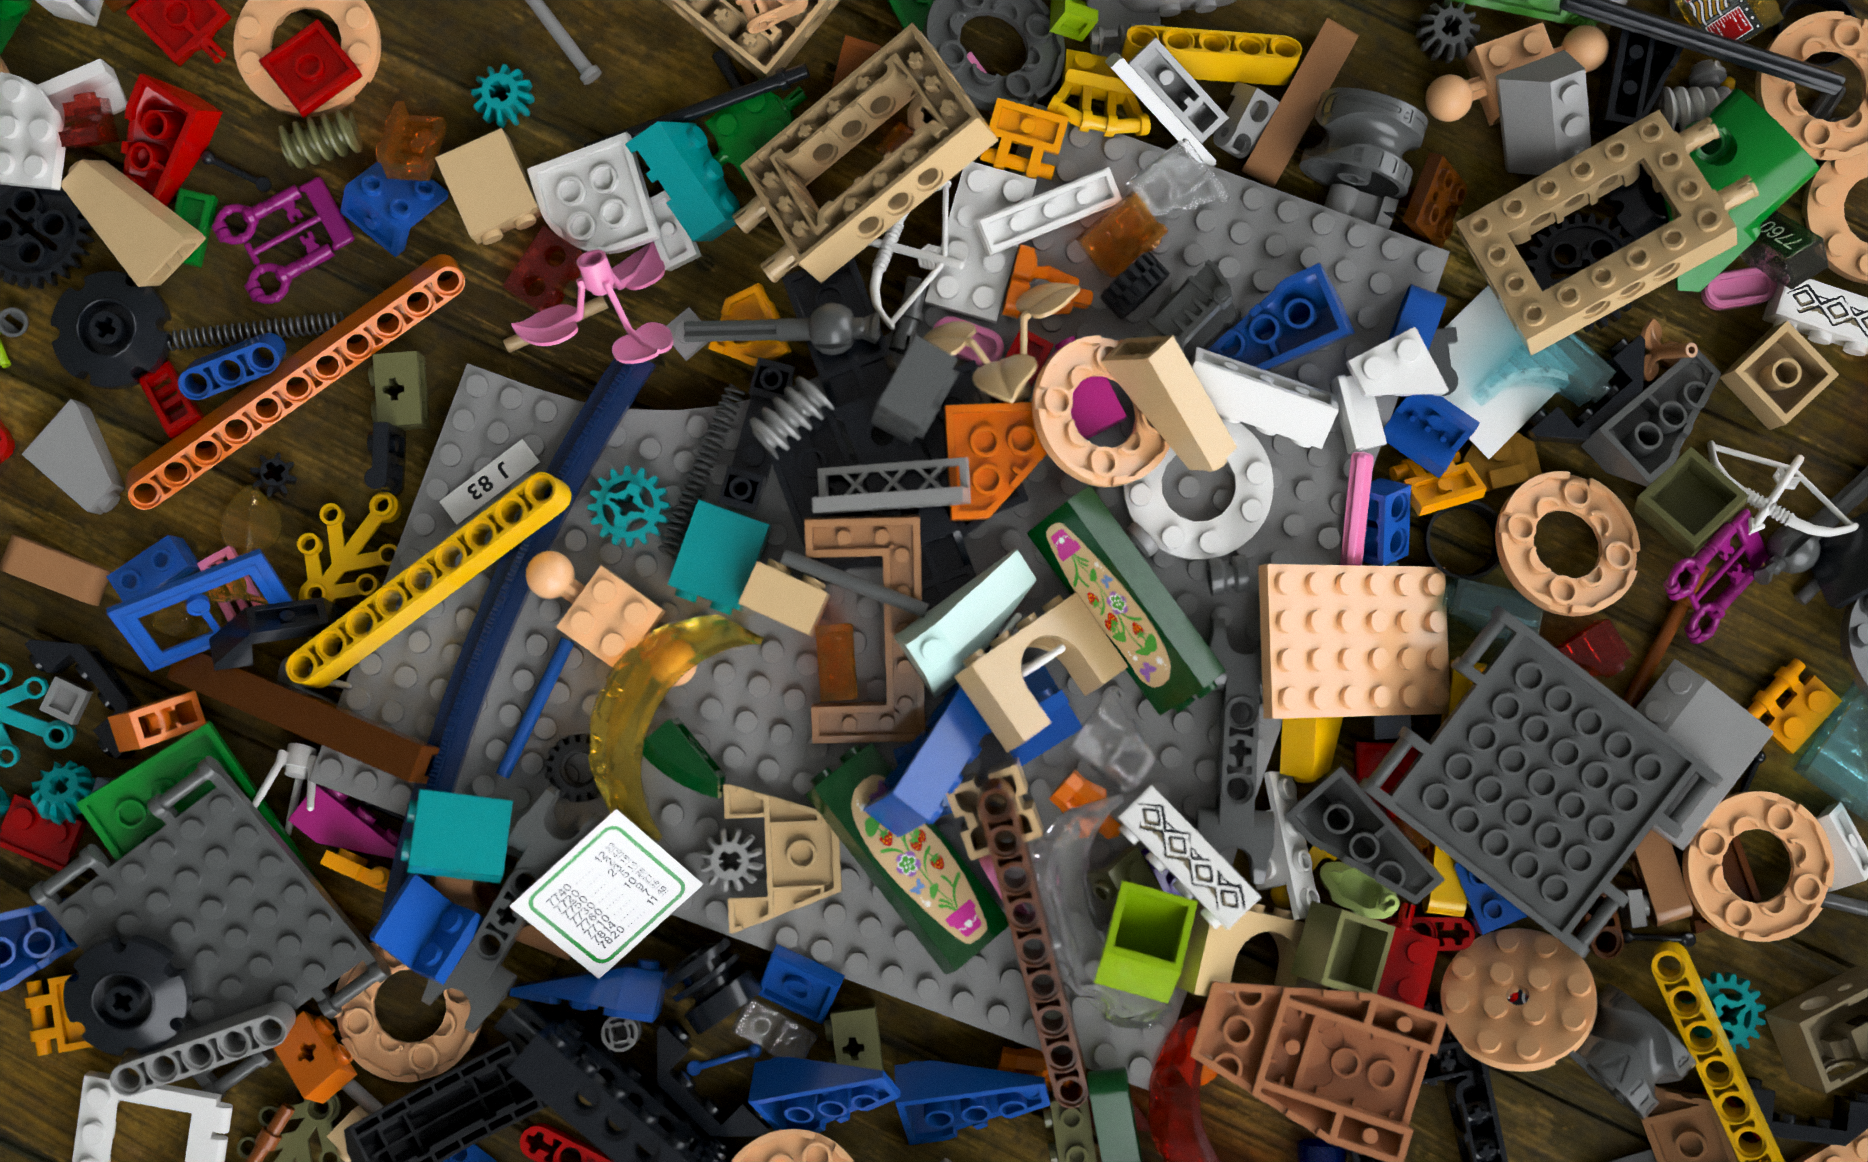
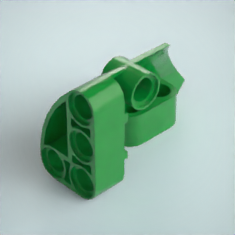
M1735 88L1710 112L1709 117L1712 119L1710 124L1714 123L1720 137L1689 154L1712 190L1715 189L1717 192L1747 174L1751 177L1750 183H1755L1759 196L1728 211L1729 216L1737 226V245L1676 277L1675 288L1679 291L1700 292L1758 238L1761 233L1760 225L1820 170L1818 164L1807 151L1770 114L1738 88ZM1697 120V121L1691 122L1690 124H1688V125L1686 126V128H1685L1684 130H1686L1687 128H1689V127L1695 125L1696 123H1698V122H1700V121H1702V120ZM1664 198L1668 220L1671 222L1674 220L1671 214V207Z

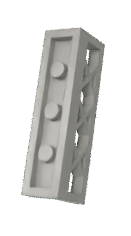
M969 458L817 468L819 497H812L813 513L822 515L971 504ZM959 466L960 487L944 488L935 480L945 467ZM936 468L931 475L924 470ZM908 470H917L927 479L918 490H906L898 483ZM891 471H899V472L894 476V478H892V477L887 473V472H891ZM879 472L889 481L888 485L880 493H869L861 486L871 473ZM851 474H861L857 480L850 476ZM842 475L852 484L844 495L829 496L828 476ZM931 484L936 487L934 489H927ZM893 487H895V488H897V489L899 490V491L890 492V491L893 489ZM856 490H859L862 494H854V493H855Z

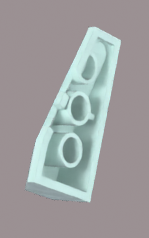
M1015 548L926 612L924 618H918L893 636L933 697L936 698L958 682L954 676L966 668L962 661L980 648L985 651L989 642L993 640L1036 582V577L1018 549Z

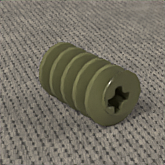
M339 109L335 110L334 122H331L327 115L323 113L321 114L320 126H317L313 119L309 117L307 118V129L305 130L301 128L297 121H294L292 123L293 133L291 134L287 132L283 125L278 126L280 145L290 167H293L294 163L299 169L305 168L307 159L313 165H317L321 161V155L327 161H331L335 157V151L341 157H345L349 153V147L355 153H359L363 149L360 131L351 111L349 112V117L345 118Z

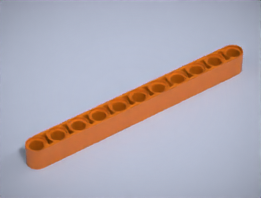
M438 254L279 364L275 371L259 378L132 467L126 475L128 499L131 504L142 510L158 506L372 356V354L459 295L465 286V277L456 260L446 254ZM444 271L454 272L452 277L446 281L437 280L438 276ZM414 292L424 293L423 297L416 302L407 301L408 297ZM382 314H394L393 318L388 322L381 323L377 321ZM355 334L364 335L363 339L358 343L351 344L347 342ZM329 355L334 357L328 364L322 365L317 363L323 356ZM293 377L304 378L298 385L287 384ZM263 398L274 400L268 406L257 405L259 400ZM235 419L244 421L238 427H228L226 425L229 421ZM202 441L213 442L208 448H198L196 446ZM172 462H179L183 464L178 469L172 470L166 468V466ZM147 483L152 485L148 490L141 491L136 489L140 484Z

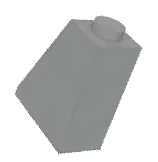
M70 399L22 453L27 460L87 512L102 515L103 512H109L118 504L120 500L119 494L125 489V485L91 409L86 404Z

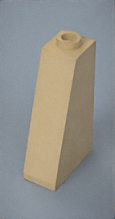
M83 159L77 161L69 168V174L61 182V187L138 287L161 286L206 240L200 231L104 160Z
M1174 336L1126 338L1102 360L1105 368L1189 470L1212 472L1226 464V458L1237 446Z

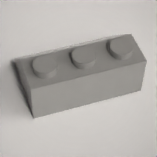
M1563 50L1495 76L1505 169L1509 173L1542 175L1591 147L1586 70L1568 52Z

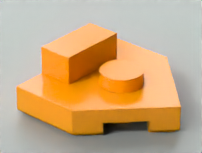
M756 283L725 299L720 321L777 320L781 317L774 302L769 301L763 285ZM778 340L710 341L708 347L710 350L735 358L756 367L758 357L773 361L792 352L787 341Z

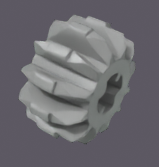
M725 828L719 830L721 843L716 838L710 836L706 839V842L714 851L701 850L699 854L702 858L711 859V863L702 865L700 871L704 873L713 869L715 874L709 878L708 884L712 886L719 878H722V892L729 890L731 880H733L738 892L744 890L742 876L753 884L757 878L749 868L762 870L764 866L762 862L752 860V857L763 853L762 847H757L753 850L749 849L748 846L755 840L753 834L749 835L744 842H741V828H735L732 840H730L728 831ZM736 851L740 855L737 862H741L739 868L733 865L728 869L723 864L727 859L722 857L723 853L731 854Z

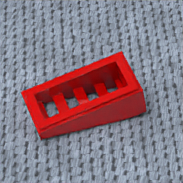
M168 360L155 373L148 372L140 377L139 383L166 434L171 439H174L204 418V415L196 401L185 397L179 390L178 379L180 375ZM168 378L172 381L157 391L153 389ZM177 391L176 395L172 396L164 402H161V400ZM184 404L183 408L169 415L171 411L175 410L176 408Z

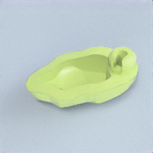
M1343 862L1325 863L1320 868V881L1329 892L1331 900L1341 907L1349 909L1352 913L1370 919H1385L1392 916L1398 910L1400 902L1397 894L1356 868H1352Z

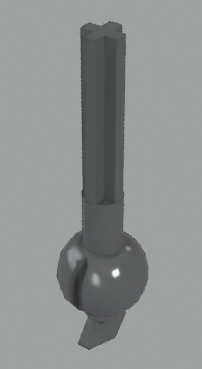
M830 302L815 308L810 318L685 321L684 340L685 342L811 341L814 348L821 353L837 355L849 350L855 339H865L876 344L880 337L879 312L864 318L854 317L852 311L845 305Z
M1868 466L1830 499L1845 516L1868 496ZM1825 505L1807 520V522L1814 525L1832 528L1841 521ZM1782 525L1775 529L1767 541L1766 552L1768 559L1764 562V567H1759L1754 571V580L1759 585H1768L1772 581L1773 574L1779 575L1782 571L1796 574L1810 569L1819 558L1821 549L1819 540L1822 536L1809 535L1788 525Z

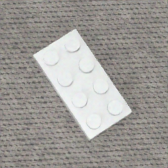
M971 162L962 170L948 219V257L961 260L965 265L961 270L944 266L930 282L925 304L996 324L1018 245L987 257L973 222L1032 198L1037 182L1036 179L976 162Z

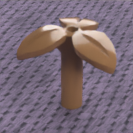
M1649 319L1641 332L1642 337L1645 339V348L1649 350V353L1645 354L1643 380L1650 382L1655 379L1659 371V360L1666 367H1673L1682 358L1695 357L1698 353L1697 345L1695 343H1678L1675 341H1667L1661 344L1662 328L1656 319Z

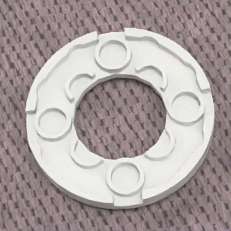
M1220 416L1237 446L1226 458V463L1234 475L1235 492L1231 504L1221 515L1209 521L1194 522L1180 517L1168 506L1162 492V477L1168 463L1177 455L1171 447L1154 470L1136 481L1123 485L1125 506L1131 521L1137 522L1149 534L1159 550L1171 556L1187 560L1218 558L1243 546L1257 533L1264 523L1273 498L1274 482L1272 468L1259 440L1241 423H1232Z

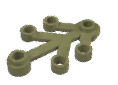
M337 1093L326 1101L328 1103L327 1112H322L318 1109V1102L307 1099L301 1103L291 1104L295 1108V1112L289 1120L304 1119L297 1130L281 1133L282 1139L275 1150H283L274 1162H293L295 1158L296 1162H313L309 1138L316 1128L318 1129L322 1148L319 1162H328L326 1159L327 1152L335 1153L337 1162H343L336 1152L337 1147L326 1137L334 1129L333 1121L338 1117L341 1110V1101ZM271 1103L260 1110L258 1119L262 1126H268L270 1123L266 1117L267 1110L271 1109L277 1112L280 1105ZM249 1134L238 1142L237 1152L242 1158L247 1159L250 1154L245 1149L246 1140H250L256 1145L254 1139L257 1135Z

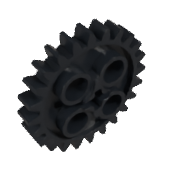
M0 184V278L4 276V282L10 285H14L17 282L18 286L24 289H28L32 283L33 287L43 290L45 280L53 286H58L57 275L60 274L70 279L71 274L68 268L71 265L78 269L82 268L77 257L79 255H90L82 247L84 243L94 242L92 237L85 234V230L92 229L93 227L84 219L83 214L62 187L60 190ZM32 198H35L36 203L34 208L31 211L26 212V205L28 201ZM13 209L18 216L33 224L34 229L58 246L57 250L53 251L48 244L33 236L34 234L28 228L18 223L9 215V211ZM63 220L64 226L62 231L54 235L55 224ZM12 226V234L8 239L3 240L4 230ZM40 248L39 258L31 263L30 257L32 252Z
M1575 213L1571 217L1570 224L1564 217L1565 221L1557 224V228L1552 224L1543 228L1546 236L1538 233L1533 238L1534 243L1538 247L1530 246L1526 249L1525 253L1533 258V260H1527L1525 264L1541 290L1545 291L1570 277L1552 279L1550 277L1551 273L1569 274L1579 267L1580 270H1583L1598 262L1599 260L1595 259L1592 255V245L1601 247L1604 250L1605 257L1627 246L1633 237L1627 236L1621 239L1618 236L1622 229L1621 225L1613 230L1608 229V217L1599 224H1596L1594 213L1588 215L1584 222H1582L1580 214ZM1556 249H1561L1567 253L1569 257L1568 265H1563L1556 260ZM1628 303L1620 307L1619 310L1627 312L1632 308V305ZM1617 309L1596 320V325L1600 329L1608 326V318L1616 322L1621 318L1619 310ZM1594 322L1583 327L1585 333L1593 330Z

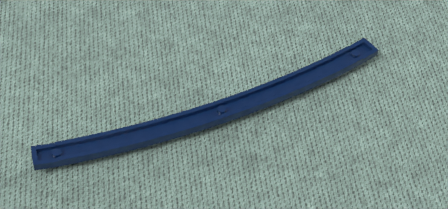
M615 358L613 359L549 464L545 473L565 482L571 490L569 506L502 556L468 632L428 740V744L440 748L437 755H432L425 772V775L429 777L427 783H415L410 800H418L420 789L446 793L455 792L459 775L493 678L531 591L526 581L527 566L530 560L537 554L550 551L568 513L603 450L637 394L656 368V365L649 360L636 364H624ZM552 486L545 491L544 500L551 495ZM408 808L387 884L381 917L410 874L407 873L408 861H401L404 837L412 838L414 827L413 823H406ZM416 874L430 884L432 875Z

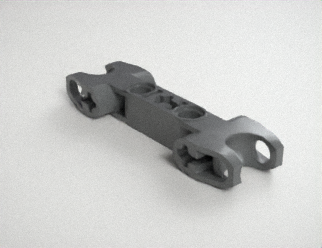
M1212 618L1207 645L1226 670L1214 680L1218 685L1214 691H1221L1216 808L1197 807L1194 829L1219 854L1227 848H1241L1247 854L1251 882L1253 884H1264L1270 856L1274 848L1275 820L1273 811L1254 810L1260 693H1263L1261 632L1257 648L1248 655L1236 653L1228 644L1225 619ZM1237 702L1244 703L1249 711L1246 721L1240 724L1233 721L1230 713L1232 706ZM1237 740H1239L1240 746L1246 747V755H1240L1238 767H1246V773L1238 771L1227 772V766L1236 767V756L1229 754L1230 746H1236ZM1233 778H1240L1245 784L1244 794L1238 799H1232L1227 793V785Z
M552 784L543 792L529 811L519 819L511 832L507 844L522 852L523 855L470 945L444 985L428 979L421 1000L431 1006L446 989L453 988L462 991L469 999L471 1006L469 1017L465 1023V1029L473 1034L487 1016L506 998L510 988H512L517 979V975L501 965L527 923V920L517 912L513 911L512 913L509 907L515 899H518L532 886L525 880L524 873L531 874L537 882L605 819L595 812L580 830L569 831L563 829L556 822L554 816L555 804L561 790ZM488 934L494 935L499 940L500 946L491 943Z

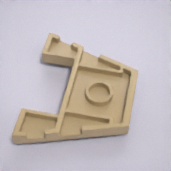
M732 784L723 785L725 819L764 817L768 896L728 898L729 933L739 932L781 914L842 892L840 839L816 808Z

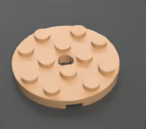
M1510 928L1480 936L1473 941L1470 947L1456 954L1443 977L1441 1005L1443 1015L1448 1018L1446 1025L1449 1031L1452 1032L1469 1055L1486 1065L1498 1069L1517 1072L1534 1071L1555 1065L1556 1060L1564 1057L1572 1050L1576 1052L1582 1046L1595 1023L1597 994L1593 976L1586 962L1559 939L1537 930ZM1519 989L1529 997L1528 1001L1522 1005L1511 1004L1507 999L1511 994L1519 992Z

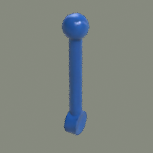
M753 1043L748 1049L703 1062L692 1060L687 1065V1072L692 1076H696L705 1068L748 1056L757 1058L761 1055L762 1048L759 1044Z

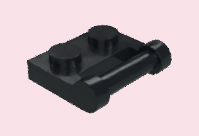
M373 422V432H369L367 437L368 452L372 454V467L365 473V483L371 489L382 490L383 492H389L394 496H398L405 487L406 431L389 422Z

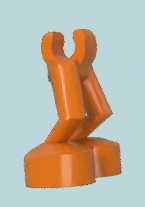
M1019 244L1001 315L1016 319L1021 316L1023 312L1017 310L1016 302L1022 294L1031 289L1029 284L1033 279H1044L1051 283H1068L1077 286L1079 285V279L1050 265L1037 266L1038 258L1035 248ZM1080 288V292L1067 305L1052 315H1069L1073 307L1087 309L1092 303L1093 292Z

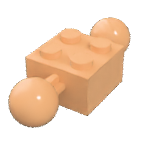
M1541 22L1475 46L1464 59L1471 79L1465 80L1453 74L1438 77L1427 89L1425 97L1426 107L1434 118L1444 122H1452L1465 116L1470 110L1472 102L1479 99L1489 125L1492 126L1500 123L1496 75L1563 50L1579 62L1586 72H1591L1605 62L1609 53L1608 38L1601 29L1595 26L1581 25L1568 32L1562 41V45L1553 49L1544 23Z
M544 551L530 560L526 569V581L532 592L545 599L562 597L572 604L556 628L618 672L624 671L635 654L639 652L649 659V669L652 676L665 686L677 687L684 685L694 676L697 669V656L693 648L683 640L666 639L662 641L651 633L667 610L607 567L600 566L585 586L575 579L573 565L562 553Z

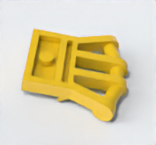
M1066 49L1065 63L1062 71V85L1058 93L1051 99L1046 111L1069 117L1068 122L1077 126L1078 131L1088 133L1090 129L1103 132V136L1111 138L1115 134L1135 133L1137 136L1148 135L1151 129L1148 114L1142 112L1136 95L1107 65L1105 60L1108 57ZM1070 94L1080 96L1079 110L1065 104ZM1092 99L1104 101V117L1093 115L1091 110ZM1117 104L1123 106L1128 118L1118 119V116H1116Z

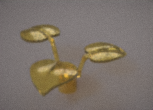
M248 485L233 497L221 521V534L224 542L233 548L244 547V551L239 556L251 552L252 547L255 549L260 548L261 550L270 548L279 539L282 532V518L278 509L270 500L266 499V496L259 489L253 491V485ZM244 577L201 593L209 598V611L219 625L222 622V612L215 602L224 603L242 599L264 605L269 604L265 597L246 592L247 584ZM285 587L293 601L299 600L300 588ZM186 600L158 610L151 623L155 629L179 638H196L212 631L202 615L193 616L187 612ZM316 635L271 642L282 648L295 649L302 647Z

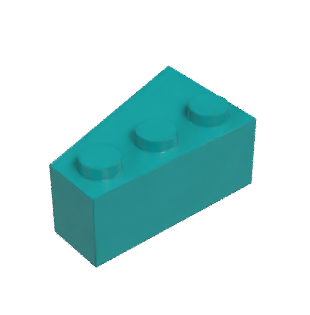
M657 121L625 145L631 154L638 151L651 170L646 175L650 181L654 183L658 180L671 198L666 204L693 242L712 241L737 225L732 215L739 210V201L729 190L723 178V169L718 161L713 158L707 146V137L696 123Z

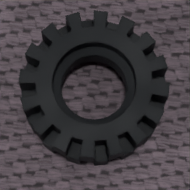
M1148 251L1137 258L1133 264L1131 263L1124 272L1119 274L1118 278L1112 281L1109 287L1104 290L1100 299L1122 320L1147 300L1162 285L1164 280L1168 278L1170 272Z
M574 734L560 739L556 742L555 747H551L548 752L550 754L549 758L545 759L544 766H547V772L544 774L545 779H549L550 785L552 784L561 790L559 793L560 798L568 799L569 802L575 803L594 800L609 789V785L613 783L615 776H613L614 770H617L616 763L614 764V753L608 749V744L605 741L599 740L594 735ZM577 753L588 755L595 765L593 776L584 783L573 781L566 769L568 760Z

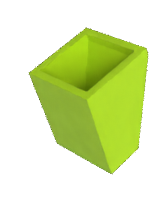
M1122 880L1103 944L1094 983L1168 1004L1182 971L1198 901Z

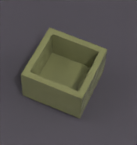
M1690 447L1671 467L1637 497L1634 512L1688 558L1693 557L1725 522L1730 523L1744 509L1749 495L1695 449Z
M1311 900L1290 974L1342 991L1377 994L1396 927Z

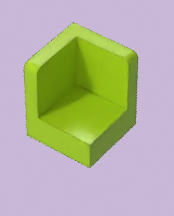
M1051 0L1049 32L1082 42L1098 23L1099 10L1088 7L1086 2L1081 0Z

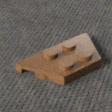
M1655 1085V1096L1660 1103L1641 1121L1657 1162H1739L1708 1095Z

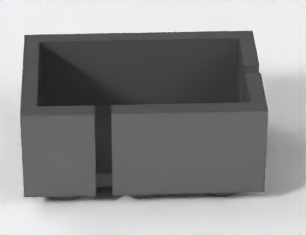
M916 335L879 400L871 424L911 445L915 436L922 440L959 372L953 369L958 358Z

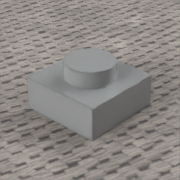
M690 307L666 326L672 333L674 348L685 361L709 343L685 342L684 322L701 321Z
M55 676L39 710L71 725H78L93 691L62 676Z
M1633 886L1618 887L1621 892L1630 898L1624 908L1619 906L1621 925L1631 928L1647 926L1646 916L1650 915V905L1642 889Z

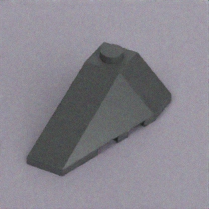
M1698 349L1695 357L1682 358L1602 425L1581 447L1606 473L1647 487L1677 460L1680 454L1679 450L1685 439L1690 435L1700 410L1705 406L1722 373Z
M1341 761L1285 814L1286 818L1313 846L1337 857L1346 865L1354 867L1370 876L1376 882L1414 904L1419 903L1439 886L1445 878L1384 807L1358 787L1361 781Z

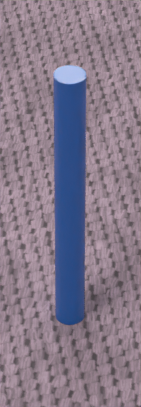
M564 637L560 638L495 772L498 775L507 779L510 778L575 644L574 642Z

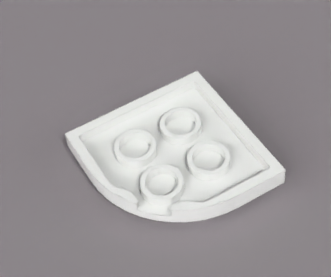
M0 72V184L60 190L66 150V135L59 110L54 109L46 96V92L36 84L19 76Z
M627 132L527 169L537 205L548 226L561 239L584 251L602 250L606 254H614L662 238L636 151L631 154L625 145L632 139L631 135Z

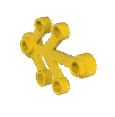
M389 492L375 494L369 503L370 513L346 545L342 524L345 519L344 510L334 503L325 504L321 508L319 516L321 521L327 525L332 564L323 574L319 556L323 548L322 540L313 533H305L299 537L297 547L305 556L308 579L300 588L299 600L312 599L311 595L316 589H321V597L335 603L339 599L361 595L369 597L381 588L380 581L371 574L360 575L356 582L337 583L346 572L384 565L390 567L392 561L386 562L385 554L389 550H395L396 552L397 547L393 544H385L375 552L359 553L382 523H391L399 518L402 512V505L398 498ZM383 500H388V508L382 512L378 511V504ZM336 509L338 512L336 519L328 521V512ZM310 539H314V548L312 550L306 551V542ZM366 580H372V589L364 592L362 588L363 583Z

